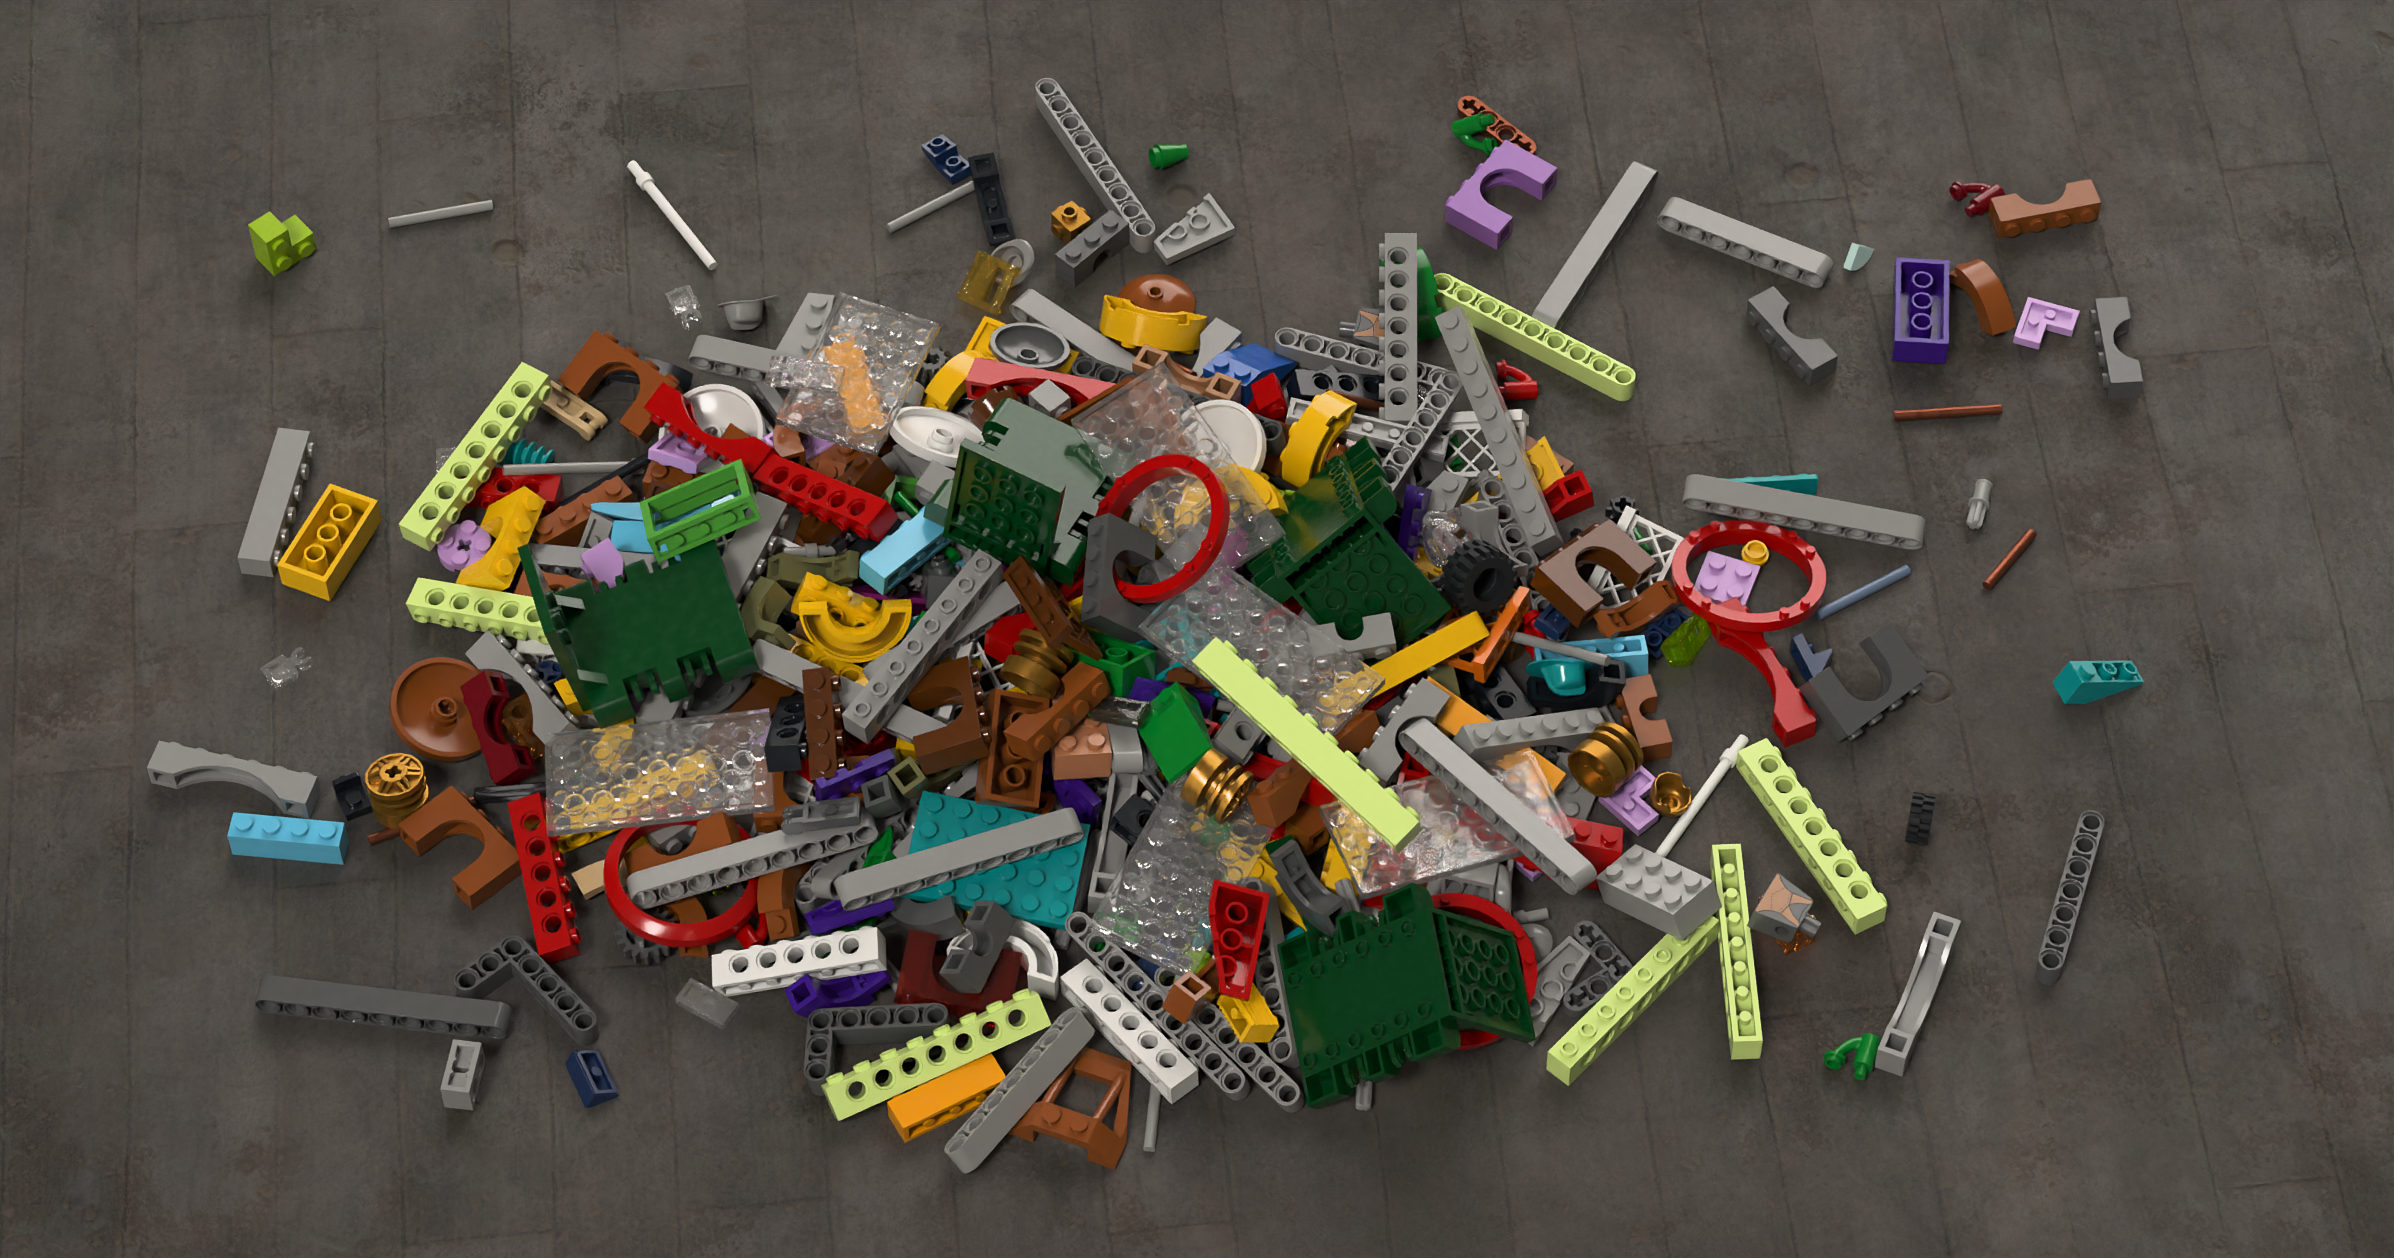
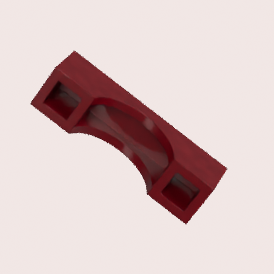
M484 670L461 685L463 701L471 716L472 727L477 733L481 752L485 756L489 775L494 784H518L535 773L536 768L528 747L510 744L502 731V713L510 699L503 675Z

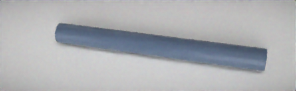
M1904 565L1817 609L1814 615L1820 621L1911 574V569L1908 565Z

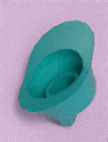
M1545 659L1528 664L1525 671L1531 676L1544 678L1549 689L1554 694L1566 697L1577 696L1585 693V671L1590 669L1591 664L1588 661Z

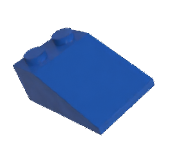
M1253 343L1219 353L1203 368L1204 378L1212 377L1216 372L1240 380V404L1246 407L1254 397L1250 385L1272 372L1280 382L1297 366V362Z

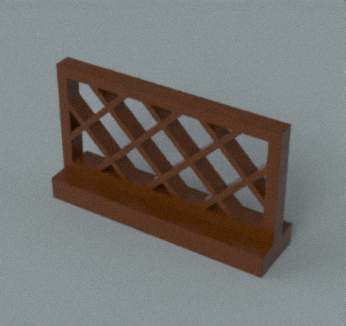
M1020 555L1002 576L1047 644L1056 649L1063 642L1098 661L1103 654L1057 585L1039 576L1030 561Z

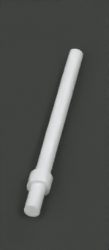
M636 161L629 162L627 167L636 177V183L639 187L647 191L709 270L715 269L718 265L717 262L654 185L655 181L648 172H644Z
M1740 734L1733 745L1725 749L1720 756V763L1655 854L1666 858L1728 769L1736 765L1738 751L1744 749L1749 742L1745 735Z

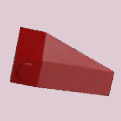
M1214 879L1208 903V913L1220 995L1248 1002L1270 894Z

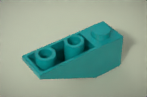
M2069 661L2052 683L2064 704H2086L2142 685L2144 681L2132 661Z

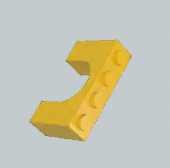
M523 486L489 505L480 528L495 537L496 541L481 559L460 571L455 584L495 591H503L509 588L521 561L517 548L528 544L546 501L526 486Z

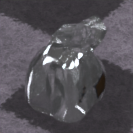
M1459 507L1448 511L1431 510L1426 512L1423 517L1422 527L1425 555L1429 562L1439 569L1447 564L1448 560L1446 558L1449 554L1451 556L1454 554V549L1457 545L1463 546L1464 542H1473L1469 530L1461 525L1462 513Z

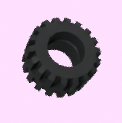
M1479 539L1473 540L1472 543L1469 541L1464 542L1461 548L1457 546L1454 549L1455 553L1452 556L1449 554L1446 558L1448 560L1447 564L1442 567L1444 575L1440 576V582L1443 583L1441 586L1443 592L1446 593V597L1469 614L1476 610L1479 615L1482 614L1483 616L1490 615L1491 611L1496 613L1500 610L1499 607L1501 605L1505 606L1508 603L1507 598L1509 596L1512 597L1514 593L1512 588L1517 585V579L1514 578L1517 575V569L1513 567L1515 565L1513 560L1484 540L1483 542ZM1484 571L1481 580L1474 585L1477 576Z

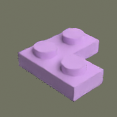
M2028 297L2014 335L2013 343L2039 350L2046 330L2072 337L2080 311Z
M1642 765L1611 796L1599 797V802L1637 836L1656 823L1659 818V814L1643 801L1650 794L1651 785L1656 778Z

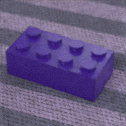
M1896 257L1893 276L1892 361L1946 364L1949 345V260Z

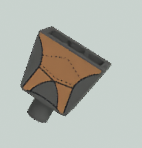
M1384 309L1359 310L1356 323L1341 321L1339 337L1351 338L1354 345L1379 351V336H1384V329H1379V313H1384ZM1395 331L1393 333L1400 334L1401 331Z
M1776 873L1755 908L1747 926L1788 943L1793 940L1798 930L1814 938L1822 923L1807 915L1813 904L1812 898L1782 875Z

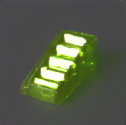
M1693 613L1662 643L1660 649L1671 667L1688 666L1712 631L1705 619Z

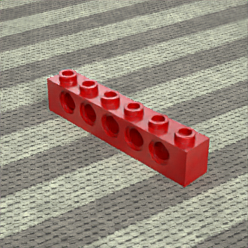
M773 453L770 454L752 477L759 487L757 489L758 492L786 502L788 507H796L805 515H815L824 523L832 522L843 531L851 530L864 540L870 538L880 542L898 519V515L887 500Z
M539 792L508 802L538 954L548 965L580 955L579 944L582 943V938L578 928L574 925L573 918H576V910L573 903L569 901L568 893L571 892V886L563 872L566 862L563 853L558 848L557 842L560 841V834L552 820V817L555 816L553 804L550 800H546ZM537 823H540L538 828L532 831L533 827ZM545 848V851L541 855L537 856L538 852L541 849ZM551 873L550 876H549V878H548L547 880L543 881V878H544L547 874ZM556 899L555 903L548 907L549 902ZM561 924L560 929L553 933L554 928Z

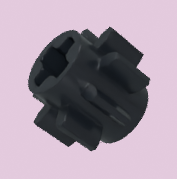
M1622 495L1615 500L1610 499V506L1605 509V517L1610 518L1617 525L1626 505L1635 509V514L1638 516L1640 509L1635 508V499L1631 500Z

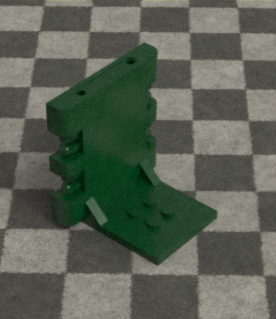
M1003 398L983 425L981 435L984 441L975 443L965 438L960 444L954 478L946 479L942 482L925 506L923 517L943 526V536L975 552L981 549L1007 567H1010L1022 555L1030 561L1038 575L1045 579L1048 576L1072 588L1085 568L1089 520L1095 517L1099 508L1098 503L1104 499L1118 477H1122L1130 469L1142 463V461L1129 453L1014 399Z
M1365 435L1340 456L1336 455L1328 460L1323 470L1285 499L1288 514L1261 519L1246 531L1247 536L1243 552L1249 557L1245 561L1246 566L1254 575L1250 579L1253 590L1266 605L1279 606L1293 596L1318 625L1334 622L1339 637L1349 641L1355 640L1362 635V617L1390 612L1398 652L1451 610L1452 607L1396 543L1383 525V522L1395 513L1397 502L1392 488L1388 484L1385 470L1381 466L1377 449ZM1369 658L1353 665L1359 672H1362L1384 659Z
M715 539L679 554L682 561L680 563L676 562L675 557L669 558L667 560L669 567L664 569L661 568L658 561L652 562L653 573L649 572L644 559L625 565L624 569L628 582L625 583L620 574L615 576L617 586L609 589L608 584L604 580L599 582L600 593H597L592 580L588 579L556 591L554 594L529 545L526 544L517 548L544 635L582 711L585 712L592 709L600 729L636 717L630 694L634 693L637 702L644 700L642 690L649 687L654 696L661 694L658 687L659 683H662L670 703L689 697L690 693L683 674H688L690 682L697 680L695 670L702 667L707 676L714 674L711 667L712 663H716L724 683L760 670Z
M1410 883L1382 896L1384 908L1378 912V920L1373 914L1366 916L1354 910L1336 917L1338 929L1333 932V941L1327 934L1320 937L1316 933L1306 931L1277 944L1307 1106L1321 1109L1351 1096L1354 1087L1360 1082L1359 1073L1365 1082L1371 1081L1374 1083H1381L1397 1076L1400 1072V1067L1406 1062L1405 1053L1411 1062L1415 1060L1426 1063L1452 1052L1461 1045L1459 1030L1474 1028L1523 1043L1536 1040L1514 932L1434 908L1429 891L1422 885Z

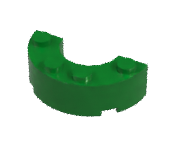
M1420 245L1417 246V342L1442 337L1435 319L1436 316L1442 314V308H1437L1435 297L1439 292L1428 258ZM1379 259L1380 266H1384V259ZM1399 261L1393 262L1394 264H1402ZM1395 285L1397 288L1403 287L1402 285Z

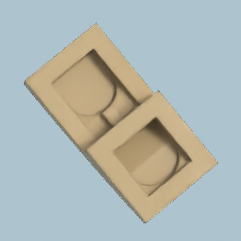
M624 857L618 871L622 887L627 885L629 877ZM605 860L593 863L572 873V877L585 900L604 891L603 870Z

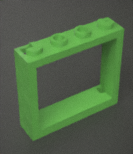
M741 459L639 502L647 540L658 563L761 519L752 482ZM739 489L741 491V495L657 531L656 525ZM750 507L753 510V514L745 516L743 510ZM659 512L661 517L654 520L653 514ZM666 544L668 548L665 552L661 551L660 546Z

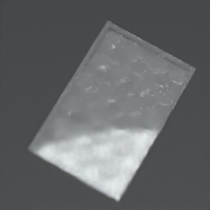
M840 292L776 416V424L854 450L878 455L940 331V324Z

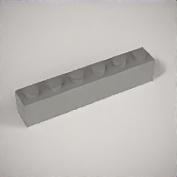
M278 428L237 557L241 573L274 577L276 567H278L277 564L282 558L283 545H287L289 540V525L295 521L296 503L302 499L303 480H307L309 476V461L314 458L316 452V444L312 443L310 431Z

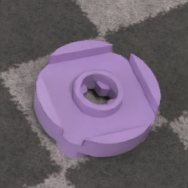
M463 521L461 524L454 525L445 531L444 538L437 547L439 560L450 571L455 572V569L462 570L481 559L492 547V541L489 533L476 525L474 521ZM463 545H469L470 548L468 551L458 549Z

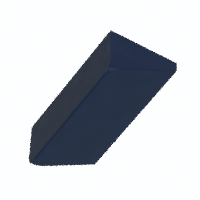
M573 1050L566 1061V1068L585 1108L594 1107L618 1097L619 1093L599 1050Z

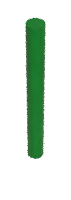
M901 491L894 495V500L911 518H914L919 513L917 507ZM950 543L941 549L952 562H957L961 557L960 553Z

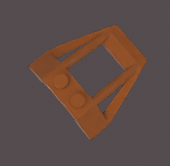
M1084 1046L1011 1128L1008 1134L1034 1142L1039 1132L1086 1148L1088 1150V1161L1116 1170L1127 1144L1132 1062ZM1071 1073L1110 1086L1092 1117L1053 1104ZM1120 1093L1114 1130L1112 1131L1102 1122Z

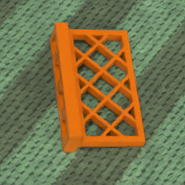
M1519 586L1517 591L1513 590L1512 597H1508L1510 600L1505 606L1501 605L1499 607L1500 610L1496 613L1490 612L1488 616L1496 614L1498 619L1492 623H1484L1490 634L1485 640L1477 642L1439 663L1474 673L1475 681L1485 683L1524 620L1523 616L1531 608L1530 588ZM1456 606L1449 610L1436 632L1467 616H1459L1458 611L1462 608ZM1480 614L1481 619L1484 618V617H1488V616H1483L1482 614ZM1470 652L1474 655L1471 662L1459 658L1460 655Z

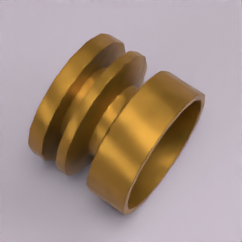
M1026 628L1022 629L1019 634L1021 641H1016L1013 645L1014 649L1021 656L1008 655L1000 670V674L1019 689L1031 695L1050 698L1051 700L1061 684V680L1054 673L1065 674L1068 670L1066 664L1072 663L1074 654L1063 644H1060L1056 649L1052 648L1047 644L1040 632Z
M1608 721L1600 723L1587 736L1586 740L1577 745L1568 756V767L1577 783L1591 794L1603 798L1611 796L1643 763V752L1634 736L1624 727Z
M1212 748L1204 754L1191 771L1183 785L1180 797L1195 808L1200 807L1208 800L1204 812L1205 815L1210 817L1215 814L1214 820L1222 825L1242 806L1255 776L1249 771L1242 774L1243 768L1239 764L1226 772L1230 759L1215 748Z
M404 753L383 756L373 762L365 773V784L368 789V795L371 798L370 803L377 822L385 827L399 829V823L432 800L426 784L424 768L420 760L414 756Z

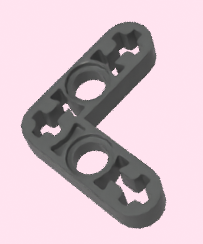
M1588 920L1580 921L1575 925L1573 939L1591 953L1589 961L1599 972L1565 993L1563 997V1011L1568 1017L1574 1019L1583 1017L1623 978L1622 975L1616 976L1617 971L1624 974L1633 968L1629 960L1595 923ZM1581 932H1584V934L1591 933V940L1587 936L1581 937ZM1600 950H1607L1612 956L1607 960H1602L1596 956V953ZM1601 984L1606 987L1607 991L1603 994H1595L1592 992L1591 987ZM1571 1001L1575 1003L1581 1001V1006L1578 1007L1576 1004L1571 1006Z

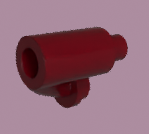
M1955 181L1949 188V192L1955 200L1965 199L1967 193H1981L1971 199L1970 205L1965 208V213L1969 217L1975 214L1982 215L1989 210L1991 198L2005 195L2004 190L1997 184L1993 186L1985 183L1962 184L1959 181Z

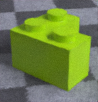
M269 211L248 224L255 256L273 276L287 270L291 265L304 257H308L317 250L313 232L296 215L281 223Z

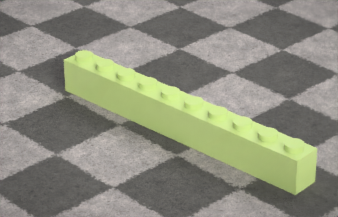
M1215 637L1192 660L1196 670L1399 854L1423 830L1419 822L1420 815L1410 806L1405 809L1398 802L1400 798L1392 789L1388 787L1384 790L1378 784L1379 778L1371 770L1363 771L1357 765L1359 760L1350 751L1342 752L1337 747L1339 742L1329 732L1325 734L1320 732L1316 728L1318 723L1309 714L1306 713L1303 716L1296 710L1298 705L1288 695H1285L1283 698L1277 693L1278 687L1268 677L1262 679L1256 673L1258 671L1256 666L1247 658L1242 661L1236 655L1238 653L1237 649L1226 640L1222 643Z

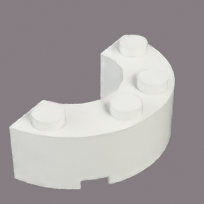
M1015 919L1016 922L999 954L998 960H1010L1021 965L1027 972L1029 991L1034 990L1039 996L1056 1001L1059 991L1057 953L1051 945L1050 939L1042 930L1027 921ZM967 928L965 933L954 937L947 947V957L951 949L972 950L973 936Z

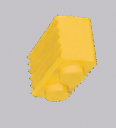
M1252 983L1248 1002L1220 995L1217 1000L1219 1009H1222L1224 1018H1227V1022H1229V1026H1232L1234 1034H1237L1239 1042H1270L1279 1028L1277 1017L1272 1014L1264 996L1259 993L1254 983Z

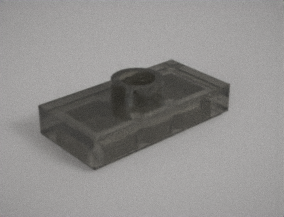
M1108 695L1088 713L1089 719L1139 729L1152 709L1149 702Z

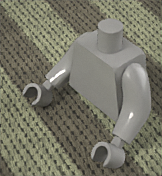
M1480 845L1478 850L1466 847L1461 848L1456 855H1451L1442 861L1430 874L1426 889L1431 896L1443 893L1470 894L1495 903L1511 915L1512 888L1510 875L1506 866L1500 864V856L1494 854L1493 848L1489 845Z

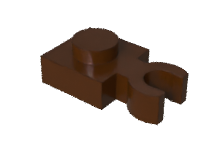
M1174 667L1164 675L1163 683L1173 684L1177 681L1182 687L1204 692H1211L1214 688V685L1204 676H1196V673H1189V670L1186 668Z

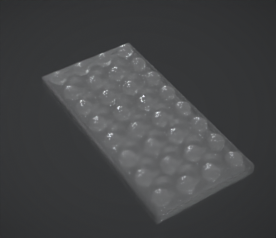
M1163 361L1071 419V424L1114 484L1118 477H1122L1136 465L1153 457L1167 454H1182L1196 458L1213 470L1221 479L1227 491L1230 505L1228 531L1223 546L1211 567L1190 587L1193 596L1269 548L1279 538L1286 537V532ZM1177 475L1161 479L1141 491L1129 504L1145 529L1156 535L1157 546L1177 573L1182 570L1185 563L1190 562L1199 551L1200 544L1205 539L1210 525L1211 501L1207 488L1201 479L1187 475Z
M1215 559L1211 567L1195 584L1184 592L1164 600L1138 626V633L1215 689L1217 688L1196 670L1192 660L1215 637L1222 643L1227 640L1237 649L1238 653L1236 655L1242 661L1246 658L1251 661L1258 669L1256 673L1262 679L1268 677L1278 687L1277 693L1283 698L1285 695H1288L1298 705L1296 709L1303 716L1306 713L1309 714L1318 723L1316 728L1323 734L1329 732L1333 737L1385 684V677L1218 559Z
M769 708L611 726L604 729L594 728L545 734L546 820L548 836L700 820L721 811L727 816L775 811L774 773H768L764 745L771 726Z
M1531 748L1477 763L1568 843L1574 842L1575 833ZM1434 775L1389 787L1399 796L1400 800L1398 802L1405 809L1410 806L1420 815L1419 822L1423 829L1399 854L1340 800L1321 805L1319 810L1362 900L1393 892L1410 883L1422 884L1524 855Z
M1195 766L1172 784L1169 783L1087 928V931L1180 977L1188 971L1195 975L1212 944L1208 903L1213 880L1216 879L1244 887L1247 878L1250 876L1276 827L1256 824L1248 798L1245 799L1238 811L1222 825L1214 820L1215 814L1210 817L1205 815L1204 812L1208 800L1198 808L1180 797L1181 790ZM1253 781L1249 793L1256 788L1259 782Z

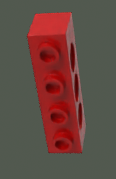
M494 467L491 470L489 479L479 486L473 500L464 507H478L487 510L489 505L526 486L546 501L539 516L545 517L560 507L559 502L562 501L564 495L562 476L552 474L503 475V468Z

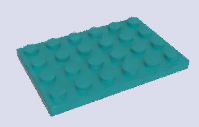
M922 791L908 855L1040 816V814L1000 806L976 804V801ZM1080 823L1084 837L1074 844L899 897L930 903L951 894L960 909L971 911L975 901H996L1014 919H1021L1031 924L1067 931L1065 922L1067 917L1073 912L1090 825Z

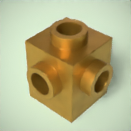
M1071 200L1065 205L1057 207L1051 213V231L1056 238H1061L1068 244L1091 225V218L1084 208L1078 207Z

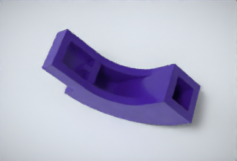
M888 970L833 980H818L805 974L784 991L794 1012L808 1018L814 1010L820 1008L866 1006L876 1000L873 993L889 983L892 978Z

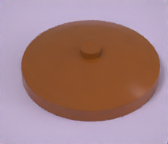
M448 657L425 659L407 668L396 681L389 700L390 720L399 738L416 753L436 761L455 762L466 760L481 752V745L477 733L472 727V719L468 708L464 704L460 686L481 673V671L469 663Z

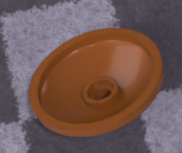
M1146 274L1128 282L1118 294V298L1131 300L1133 305L1143 309L1166 313L1184 311L1195 314V298L1191 289L1183 281L1170 275Z

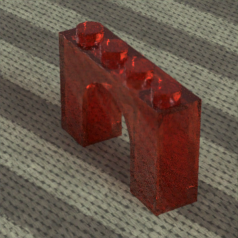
M909 929L894 1003L899 1005L940 1003L947 1008L949 1015H954L960 1019L969 1013L975 1012L976 1015L987 1011L986 1006L996 1001L1002 1000L1005 1003L1013 999L1012 995L1015 993L1022 953L1002 949L980 993H953L944 989L936 981L932 972V960L937 935ZM992 1021L985 1023L988 1026L995 1027Z

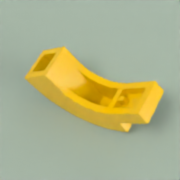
M966 350L953 357L938 371L924 392L927 393V396L921 407H931L951 412L960 397L967 391L965 380L975 357L989 358L976 350Z

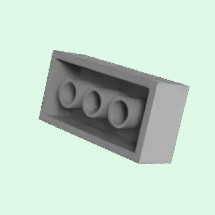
M1636 844L1596 878L1604 903L1680 940L1685 939L1722 907L1713 880Z

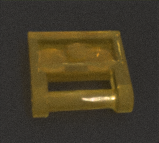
M978 250L956 298L999 317L1002 311L1000 307L1014 277L1019 275L1021 269ZM1002 269L1006 272L989 304L986 302L987 297Z

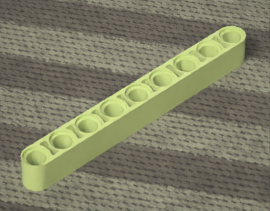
M1439 273L1434 275L1439 292L1438 295H1435L1437 308L1441 307L1446 312L1459 305L1469 316L1472 326L1615 400L1627 401L1633 397L1635 372L1630 367L1449 274Z

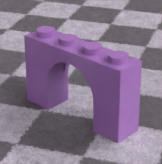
M1505 140L1499 147H1495L1484 164L1478 165L1474 175L1462 183L1460 190L1455 196L1448 198L1444 206L1446 210L1445 222L1498 250L1512 234L1513 217L1487 203L1482 195L1495 186L1509 185L1517 187L1542 201L1556 185L1557 167Z

